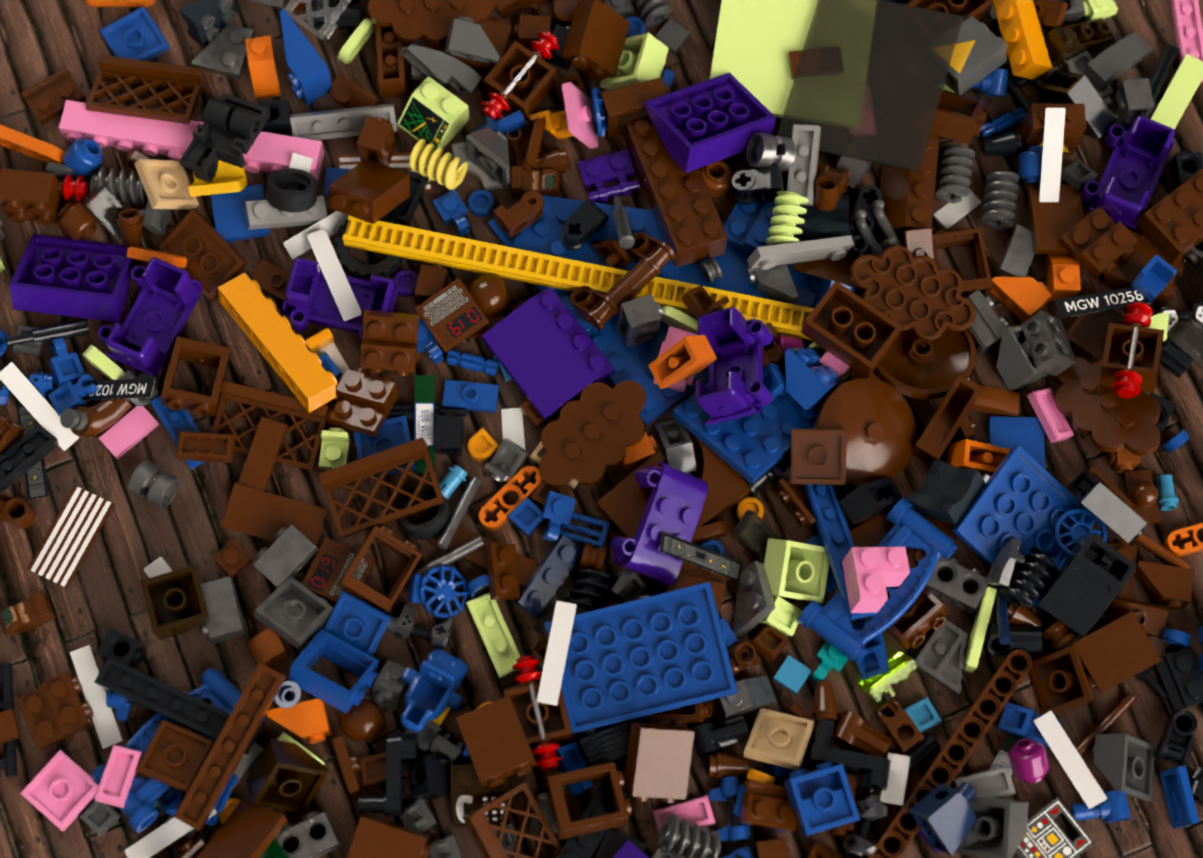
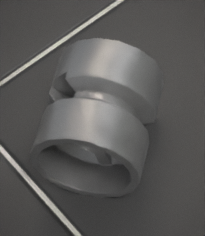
M760 132L754 133L750 137L746 147V160L750 166L758 168L777 166L782 172H786L791 168L796 154L795 143L791 138L772 136L771 134Z
M145 460L132 474L128 483V490L141 498L147 496V501L162 510L176 496L181 481L169 472L161 473L159 466L149 460Z

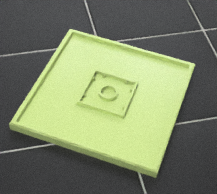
M721 0L710 79L731 73L775 117L859 130L877 0ZM841 47L843 75L800 79L791 78L788 57L790 51Z

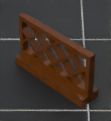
M101 55L99 59L100 69L86 102V110L190 124L199 95L203 94L205 90L203 69ZM103 81L114 82V84L106 87ZM128 85H136L140 87L131 90L128 87ZM121 88L126 92L116 98L112 95V92ZM159 88L166 90L157 94L153 89ZM148 91L151 97L140 101L137 96ZM178 92H188L191 94L182 97ZM105 95L109 98V101L105 103L95 102ZM174 95L177 100L166 105L163 99ZM130 99L136 103L129 107L121 105V103ZM156 102L161 106V108L156 110L146 108ZM181 106L186 109L185 114H178L172 111Z
M223 381L220 390L222 395L211 433H219L221 429L229 425L236 437L235 443L238 442L241 446H235L234 452L248 455L250 449H246L241 439L253 432L256 433L259 425L255 426L248 413L261 408L264 409L270 420H275L283 414L290 415L294 425L288 428L286 434L297 428L304 441L290 448L284 438L283 443L287 451L279 455L276 462L314 471L322 442L321 430H325L326 416L330 410L328 406L322 405L308 413L296 398ZM228 400L237 402L243 411L231 419L225 413ZM243 404L249 405V406H251V407H249L248 409H245V407H244ZM269 410H270V411H274V412H278V413H276V414H274V415L272 416V415L270 414ZM246 416L252 428L238 435L232 423ZM223 417H224V419L226 420V422H224V423L221 424L222 419H223ZM295 417L302 418L303 420L297 422ZM308 421L318 422L317 433L307 439L300 426ZM315 440L312 448L310 442ZM306 444L311 451L308 464L299 462L293 453ZM290 454L293 460L286 459L284 457Z
M423 437L318 474L321 484L324 486L338 535L341 539L445 502L431 460L428 444ZM425 459L427 469L423 477L410 472L414 462ZM394 469L403 473L396 487L384 481L388 471ZM429 474H430V477H431L432 482H430V481L427 480ZM407 475L420 481L413 495L401 489ZM368 478L377 482L370 496L358 491L362 480ZM424 484L434 487L437 495L436 498L428 501L418 498ZM381 485L394 490L387 504L375 499ZM343 487L351 492L343 505L335 501L332 491ZM398 493L411 498L407 508L398 510L392 507ZM355 494L368 499L361 513L349 508ZM372 502L385 507L381 517L372 519L365 516ZM337 506L342 508L340 513L338 512ZM389 510L394 511V513L388 514ZM346 511L359 516L354 527L344 530L342 519Z
M525 781L477 810L462 816L484 858H508L507 854L512 855V858H538L541 842L552 845L554 849L552 858H557L562 849ZM520 791L523 792L527 800L524 812L510 808L513 795ZM506 800L505 806L499 805ZM494 807L504 810L500 826L491 825L484 813ZM530 807L534 814L529 813ZM509 811L523 815L519 832L505 828ZM528 817L536 818L540 823L537 837L524 833ZM493 829H497V830H498L497 836H496L495 832L493 831ZM503 832L517 835L513 852L503 849L501 845ZM544 833L546 834L548 840L543 839ZM522 837L536 840L532 857L519 854Z

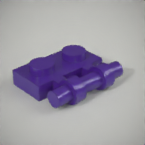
M628 149L578 162V169L584 188L595 187L596 191L587 193L588 199L592 202L600 201L602 203L608 201L610 197L618 195L624 197L631 195L633 191L640 190L638 180L630 182L626 180V178L635 176ZM618 182V185L607 188L604 186L607 183Z

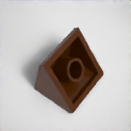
M1075 645L1032 661L1029 673L1043 714L1052 711L1056 715L1084 707L1094 700Z

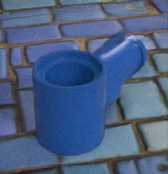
M997 68L971 88H977L978 91L983 92V95L1006 97L1008 70Z
M1116 790L1104 792L1107 800L1091 809L1087 807L1085 802L1072 804V816L1076 821L1099 818L1100 820H1105L1106 823L1131 819L1126 794Z

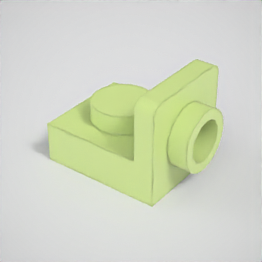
M1082 0L1085 8L1083 17L1085 16L1087 21L1100 18L1105 19L1116 15L1118 11L1114 0Z
M329 428L328 431L321 430L322 444L319 468L331 470L348 464L351 443L349 434L340 428Z
M772 596L776 609L759 623H766L786 636H793L798 626V618L803 611L779 596Z

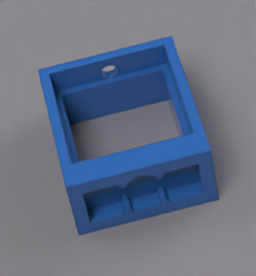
M321 629L293 662L288 681L297 683L300 689L347 714L353 705L358 706L365 695V689L373 687L379 675L376 672L379 660ZM324 657L361 678L349 691L314 672L312 669Z

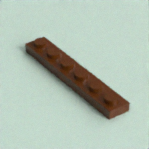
M259 662L176 812L175 818L198 831L203 829L286 678L285 675Z

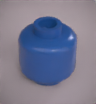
M80 138L75 140L63 155V161L65 166L73 169L74 175L86 178L91 176L101 165L103 154L98 143L91 139Z
M1029 146L1028 151H1024L1019 155L1018 175L1020 178L1025 179L1027 184L1041 183L1043 146Z

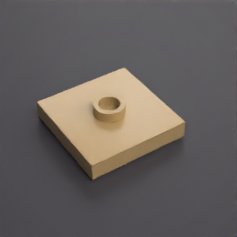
M138 159L134 164L152 209L191 210L199 206L196 196L190 197L188 186L191 184L184 167L180 165L179 161Z
M760 707L744 750V757L799 771L815 721Z

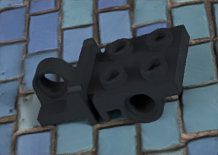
M222 93L219 99L211 98L204 110V123L202 125L198 124V132L194 131L192 133L194 139L179 160L180 165L192 169L196 178L207 182L212 181L215 177L219 160L242 168L245 164L243 153H248L270 118V109L226 93Z

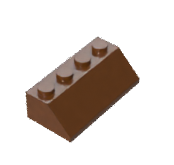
M913 130L884 138L879 189L884 201L883 211L898 238L904 239L903 230L932 228L940 137L938 135ZM876 221L874 235L885 236Z

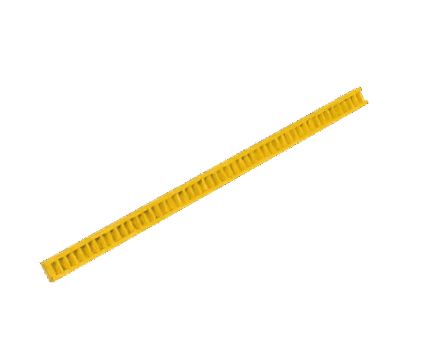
M348 215L346 232L342 238L344 246L487 275L493 274L506 279L571 292L581 286H588L605 295L629 272L383 221L371 224ZM655 277L632 300L652 294L655 303L659 302L661 308L663 306H671L689 316H694L680 298L686 292L700 285ZM703 286L715 302L725 297L730 300L723 309L735 307L746 320L756 318L764 324L772 323L778 334L811 340L802 334L801 331L804 321L814 308Z

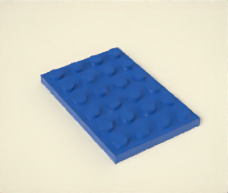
M710 582L575 615L561 684L572 734L738 693ZM552 621L545 623L548 638L550 636Z

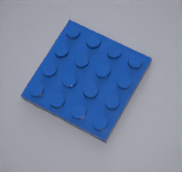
M708 381L706 384H704V386H705L708 390H709V381ZM695 392L673 410L672 417L749 483L753 484L791 451V428L813 429L818 409L805 410L786 392L782 396L778 395L767 406H763L760 413L708 426L705 424V421L711 419V417L696 402Z
M1020 445L1012 447L966 514L951 531L990 566H992L1001 549L1011 538L1021 541V546L1018 550L1021 555L1025 556L1030 553L1031 547H1036L1047 553L1050 558L1054 557L1062 561L1067 554L1059 550L1060 547L1055 541L1054 531L1056 523L1069 510L1088 509ZM1074 514L1072 516L1080 522L1083 514ZM1086 516L1084 523L1089 525L1092 518ZM1067 518L1063 521L1070 527L1073 526ZM1060 527L1059 534L1061 535L1063 533H1066V531ZM1070 538L1061 540L1064 545L1071 542ZM1015 563L1013 571L1018 570L1019 563Z

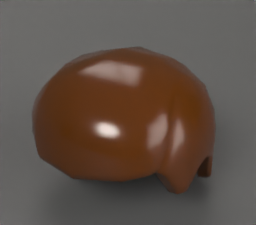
M493 274L480 275L470 284L469 292L487 317L502 314L509 307L511 296L506 283L500 277Z
M362 699L358 706L353 705L347 714L341 711L339 725L342 733L353 741L375 740L384 730L386 718L380 706L371 700Z

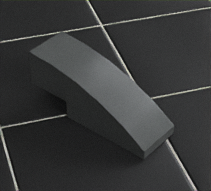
M1138 32L1132 33L1086 65L1083 74L1101 91L1151 54L1154 48Z
M408 45L401 48L398 52L426 78L429 76L440 85L447 83L460 96L471 93L482 79V76L468 65L437 50Z

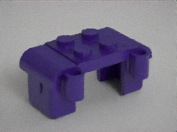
M1141 115L1137 116L1132 124L1125 123L1124 127L1119 124L1112 125L1104 138V142L1114 150L1099 183L1093 180L1088 181L1081 192L1082 202L1089 205L1088 211L1092 213L1100 206L1115 223L1121 221L1127 228L1137 232L1138 228L1136 225L1146 211L1164 164L1174 145L1172 141L1175 135L1174 129Z
M151 258L146 268L138 265L131 270V276L136 286L142 290L122 327L119 323H115L113 328L109 325H104L98 330V336L103 344L110 349V352L105 353V356L155 377L172 351L177 336H180L201 295L202 283L191 279L189 273L184 269L158 258Z
M296 258L285 291L286 297L282 312L290 317L292 328L295 331H304L307 328L308 322L357 333L359 334V342L361 344L363 339L364 311L393 312L399 286L394 288V281L392 279L372 274L370 281L346 276L361 309V315L344 321L322 271L320 272L319 262Z
M735 307L701 315L698 318L697 335L706 336L717 357L709 365V390L700 380L696 381L695 400L711 417V419L705 421V424L709 426L760 413L762 407L767 406L773 400V394L763 384L762 347L769 345L773 341V334L762 321L756 318L746 320Z
M660 461L659 464L662 467L648 466L646 469H639L636 473V481L640 484L639 488L652 491L635 538L617 536L612 540L611 548L615 552L613 557L615 564L663 584L670 585L678 577L683 561L659 552L662 532L691 542L708 493V484L704 480Z

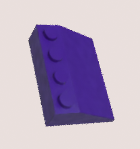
M731 73L674 91L644 103V107L670 157L685 173L746 151L748 141L754 133L773 134L776 117Z
M33 234L9 284L13 309L119 322L126 305L132 278L131 270L134 268L135 259L126 257L128 249L125 245Z
M551 287L527 300L481 337L543 420L560 412L566 403L580 400L582 391L589 384L596 382L607 384L614 371V367Z

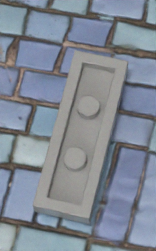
M793 124L792 140L795 143L796 154L793 165L788 173L787 191L798 193L809 199L808 204H800L805 206H813L821 134V127L816 125Z
M324 195L317 196L315 206L302 212L280 211L272 207L267 200L246 201L244 205L249 230L314 225L327 217Z

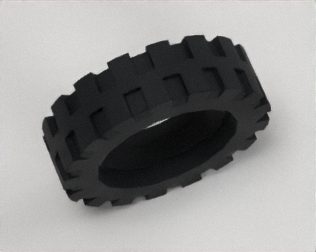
M387 214L378 220L397 224V221L393 217L390 219ZM345 220L344 226L341 225L339 227L338 236L335 237V251L341 266L349 276L353 275L354 278L370 281L371 274L386 278L389 275L393 276L397 272L396 269L398 267L401 268L404 258L389 255L378 264L366 265L357 262L350 255L349 247L344 246V240L342 239L346 232L348 220Z

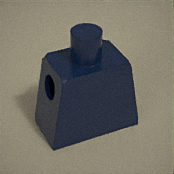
M963 782L957 789L940 784L909 810V813L933 848L951 856L955 853L976 820V815L968 804L976 795V791L966 782Z

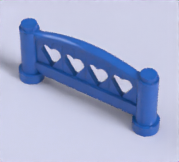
M905 498L899 500L888 514L887 520L895 526L877 547L921 549L925 551L926 556L924 559L918 560L919 564L917 567L909 568L910 573L899 588L892 589L886 587L890 598L884 603L877 614L872 616L869 622H865V627L862 630H855L852 627L851 620H849L840 591L838 590L825 607L814 600L803 610L798 618V623L805 629L811 628L849 660L859 663L868 652L865 644L892 626L916 601L928 583L938 559L943 556L949 559L958 547L954 544V540L912 509L913 504Z
M210 668L200 678L203 685L187 694L202 701L209 700L213 706L231 714L242 694L219 670ZM156 713L135 733L125 748L140 751L143 757L163 719L176 725L179 723ZM265 714V716H264V718H263L261 724H262L263 721L265 720L267 714ZM192 730V732L197 733V734H199V735H201V736H204V737H206V738H208V739H211V740H213V741L216 742V740H214V739H212V738H210V737H207V736H205V735H203V734H201V733H199V732H197V731H195V730ZM105 764L99 765L91 774L94 778V783L98 787L106 767ZM134 777L124 808H118L130 819L129 825L137 833L145 830L157 818L159 812L152 804L170 788L169 786L153 779L144 780Z

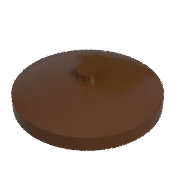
M968 328L961 332H953L946 329L940 337L932 341L920 340L911 329L901 331L898 339L875 368L874 372L881 381L893 386L900 394L917 399L941 398L946 396L958 375L963 378H969L976 358L975 343Z
M858 378L843 382L824 397L816 412L813 429H847L846 484L859 487L861 484L891 477L893 480L908 465L916 443L915 419L906 399L888 383L873 378Z

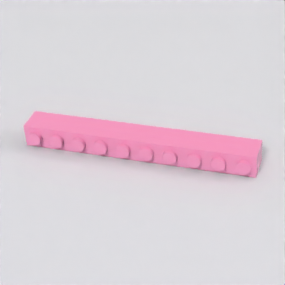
M66 100L59 130L64 139L70 143H74L75 140L80 138L91 139L98 143L101 148L110 146L116 147L123 152L136 150L148 156H157L159 154L168 156L173 160H180L194 139L192 133L194 131L198 132L197 125H202L204 122L191 120L190 124L87 111L86 103ZM260 132L248 153H243L244 168L252 173L263 171L272 174L278 170L289 169L292 153H296L313 159L310 174L318 180L325 152L322 141Z

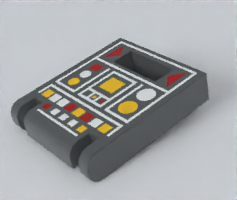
M1057 797L1028 819L1027 832L1014 854L1017 858H1077L1095 843ZM1059 814L1064 816L1079 835L1072 842L1054 820Z

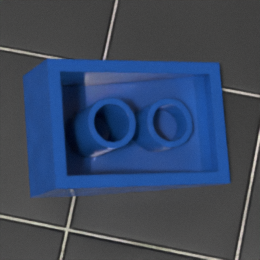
M282 9L280 11L286 62L289 70L287 77L292 84L290 88L298 100L302 98L308 106L331 91L332 82L328 66L285 9Z

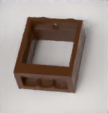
M662 77L601 93L605 114V131L608 138L623 135L626 121L649 116L644 107L645 101L671 93L669 86H664Z
M926 85L915 103L909 127L970 145L974 136L979 137L981 129L986 122L988 112L984 111L986 101L965 95L958 96L954 92Z
M963 227L954 232H946L945 230L933 232V254L939 269L936 249L971 245L978 279L964 280L961 296L967 298L977 290H980L983 296H988L993 285L981 228Z
M177 336L162 390L161 405L167 406L172 410L183 409L193 411L200 416H215L221 395L220 390L229 364L230 348ZM179 360L218 368L211 397L172 388Z
M380 525V527L374 526L369 530L337 586L387 613L390 611L422 554L417 552L418 547L407 540L401 542L393 537V531ZM374 539L407 559L386 597L352 576Z
M615 762L547 777L546 789L559 840L627 824L629 815L632 814L629 798H624L623 796L624 778L622 771H617ZM608 776L617 812L570 822L562 786Z

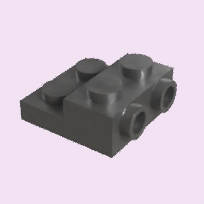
M289 576L255 610L254 617L298 649L310 636L314 637L326 625L334 608L324 598H320L311 592L305 584Z

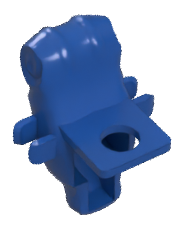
M434 649L426 661L421 663L419 672L406 668L402 674V681L408 684L409 687L405 695L406 708L400 717L401 724L413 732H420L426 723L438 718L447 706L455 711L459 710L463 697L456 692L462 684L469 667L460 658L450 655L447 651Z

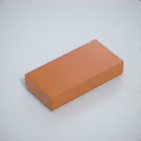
M130 247L126 256L149 262L151 258H158L179 268H186L188 260L186 257L144 247Z

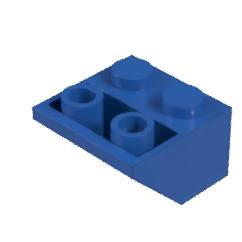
M788 348L785 352L786 391L805 410L818 408L824 397L833 388L842 383L838 379L839 374L828 365L825 367L818 360L820 358L819 354L812 348Z

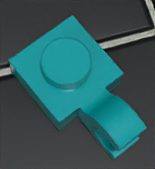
M826 641L815 657L822 663L811 678L816 682L823 681L831 669L838 674L848 661V658Z

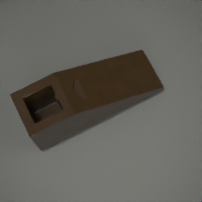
M1103 18L1055 28L1044 37L1052 67L1064 65L1066 60L1085 51L1091 52L1115 39L1109 25Z

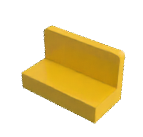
M219 160L217 172L212 181L207 182L198 179L193 173L194 182L188 186L190 197L241 192L248 185L244 166L240 168Z

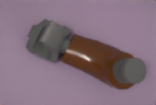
M128 370L122 380L154 377L144 372L136 377L133 371ZM155 380L150 398L104 399L93 406H81L75 410L67 408L61 414V425L65 428H71V431L78 436H96L115 424L133 406L132 403L136 406H145L156 398L159 394L156 388L157 381Z

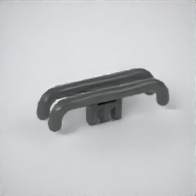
M881 199L874 201L872 211L886 237V240L878 244L865 219L867 216L866 211L860 209L855 214V223L861 236L866 237L871 254L880 257L891 246H903L883 211L884 201Z

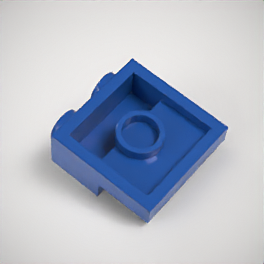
M774 201L757 202L748 205H742L737 202L723 227L728 237L727 243L750 254L757 247L768 246L766 241L767 238L771 237L768 231L772 227L770 221L774 217L772 213L773 208L776 206Z
M832 761L815 766V772L808 774L806 769L795 771L789 774L790 779L783 782L791 808L796 810L804 837L860 820L843 764L833 766Z

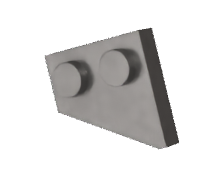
M229 24L192 60V67L202 68L203 71L241 79L247 60L245 39L254 38V30Z
M754 561L741 573L740 582H737L733 633L740 637L746 635L776 609L764 564L758 561Z
M946 620L939 629L934 631L912 665L955 695H958L962 688L961 678L964 668V650L967 633Z

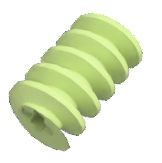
M778 191V196L774 201L776 206L772 211L774 217L770 221L772 227L768 231L771 237L767 238L766 244L770 246L801 242V240L794 237V235H799L803 232L802 229L796 227V224H804L805 220L798 217V214H806L807 210L800 207V204H808L809 199L798 193Z

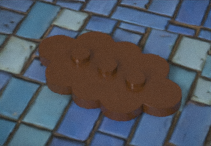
M370 0L368 2L367 14L374 24L381 27H391L393 35L403 43L412 44L423 38L429 43L438 44L447 39L449 25L454 18L458 19L460 16L473 19L475 24L479 21L487 20L495 10L496 1Z
M896 245L887 248L880 257L870 254L861 255L855 259L850 267L851 281L855 286L864 291L862 299L903 327L902 331L911 329L920 340H935L946 329L953 332L964 331L975 320V307L968 299L961 296L963 281L960 275L953 269H939L935 260L930 256L921 255L913 257L907 248Z
M1074 356L1077 363L1057 375V381L1061 385L1055 396L1056 407L1059 412L1072 417L1073 427L1081 434L1092 435L1093 444L1101 451L1108 453L1116 452L1125 447L1129 452L1138 456H1147L1154 453L1159 447L1161 438L1160 431L1155 426L1161 414L1159 402L1154 397L1143 394V391H1140L1139 395L1132 398L1120 397L1113 391L1112 387L1099 385L1102 360L1091 365L1087 360Z
M627 380L620 382L612 389L605 383H591L584 388L579 401H570L562 407L560 420L547 424L541 434L542 445L548 453L540 461L539 473L546 484L552 487H562L575 479L583 485H594L602 480L607 467L618 466L624 461L627 447L638 444L645 434L644 421L639 415L647 402L646 392L642 385L636 381Z

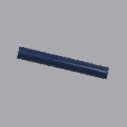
M994 586L997 589L995 604L1000 644L1007 645L1011 642L1007 601L999 593L1000 589L1005 586Z

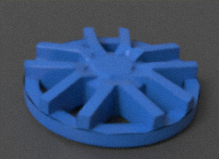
M598 87L591 88V107L597 137L606 136L601 92Z
M1086 509L1067 511L1059 518L1055 526V541L1060 547L1059 550L1067 555L1071 552L1068 548L1074 546L1081 536L1091 533L1094 536H1102L1103 542L1106 543L1107 529L1104 522ZM1083 514L1080 519V522H1078L1072 515ZM1086 516L1093 519L1090 525L1084 523ZM1067 518L1073 526L1070 527L1063 521ZM1095 522L1098 523L1101 531L1091 529ZM1060 527H1061L1062 529H1064V530L1066 531V533H1063V534L1060 535V534H1059ZM1070 538L1071 542L1064 545L1061 540Z
M434 567L426 572L420 581V602L424 609L435 617L448 618L455 616L463 610L469 595L467 589L468 582L454 567ZM438 571V579L431 575ZM445 571L449 572L447 581L445 580ZM454 575L459 579V582L453 583ZM427 580L434 584L433 588L425 585ZM461 585L463 592L457 593L455 587ZM424 590L429 593H432V595L427 600L424 595ZM456 596H462V600L460 603ZM435 600L438 603L432 609L429 605ZM450 601L452 602V604H453L454 607L456 608L454 611H452V609H451V607H450V604H449ZM443 606L446 613H438V611Z

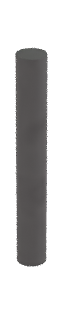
M476 477L470 479L437 543L439 548L446 550L481 484L480 479Z
M480 535L414 570L411 574L425 575L426 572L434 567L447 566L480 549L486 543Z

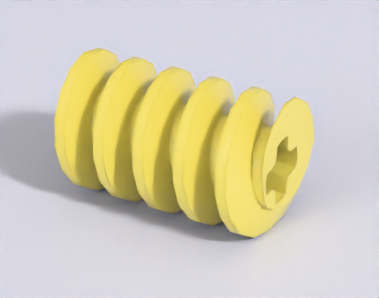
M420 139L410 155V169L414 172H419L422 176H428L430 180L437 181L441 186L445 185L449 190L457 188L466 175L468 163L464 162L460 166V157L457 156L451 161L452 154L450 152L443 156L442 148L439 147L434 151V144L430 143L426 146V141Z

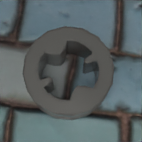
M709 257L706 263L704 261L699 263L700 270L709 284L714 282V278H722V271L713 257Z

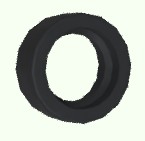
M282 169L275 171L267 179V201L272 207L280 211L302 212L309 210L315 206L317 201L318 183L312 174L303 170Z
M425 484L418 495V498L423 500H431L437 497L434 487ZM417 486L412 487L406 492L413 495ZM402 495L399 498L396 509L402 510L407 508L411 498ZM444 497L445 502L438 505L437 515L428 523L421 525L412 524L408 519L409 515L399 518L398 521L404 531L412 538L419 540L432 539L444 531L451 518V508Z

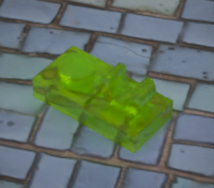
M902 652L897 653L888 660V672L864 679L857 684L860 691L871 697L878 705H883L884 703L880 697L881 694L885 691L889 696L894 697L895 691L890 686L907 679L911 672L918 667L910 656Z

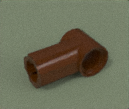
M0 494L1 521L11 523L19 529H26L33 525L36 514L25 500ZM25 509L21 517L15 518L17 511Z
M844 711L833 730L832 738L849 748L855 747L865 754L883 757L892 739L866 725V721L850 711Z

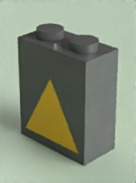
M971 16L924 50L925 66L960 96L1007 62V44L1001 37H996L985 23L979 22Z

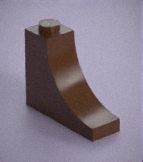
M692 434V441L699 451L702 462L701 480L706 481L708 484V493L696 526L700 527L713 523L737 506L741 500L749 497L751 488L737 471Z
M660 451L656 452L597 501L596 509L607 522H610V525L621 537L635 538L647 505L649 491L639 488L640 484L636 481V473L639 469H646L648 466L662 467L659 462L665 463L666 458Z

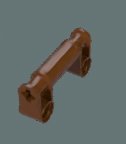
M746 155L740 163V171L759 169L748 164ZM817 164L814 206L817 209L831 211L837 207L843 193L848 188L851 171L848 169L845 171L830 168L827 164ZM789 170L782 172V177L788 178Z
M642 232L634 234L635 243L628 251L636 265L605 295L588 286H581L572 292L570 301L581 319L601 331L604 328V324L613 315L619 314L621 303L631 301L651 280L660 274V269L665 264L676 259L674 251L665 242Z

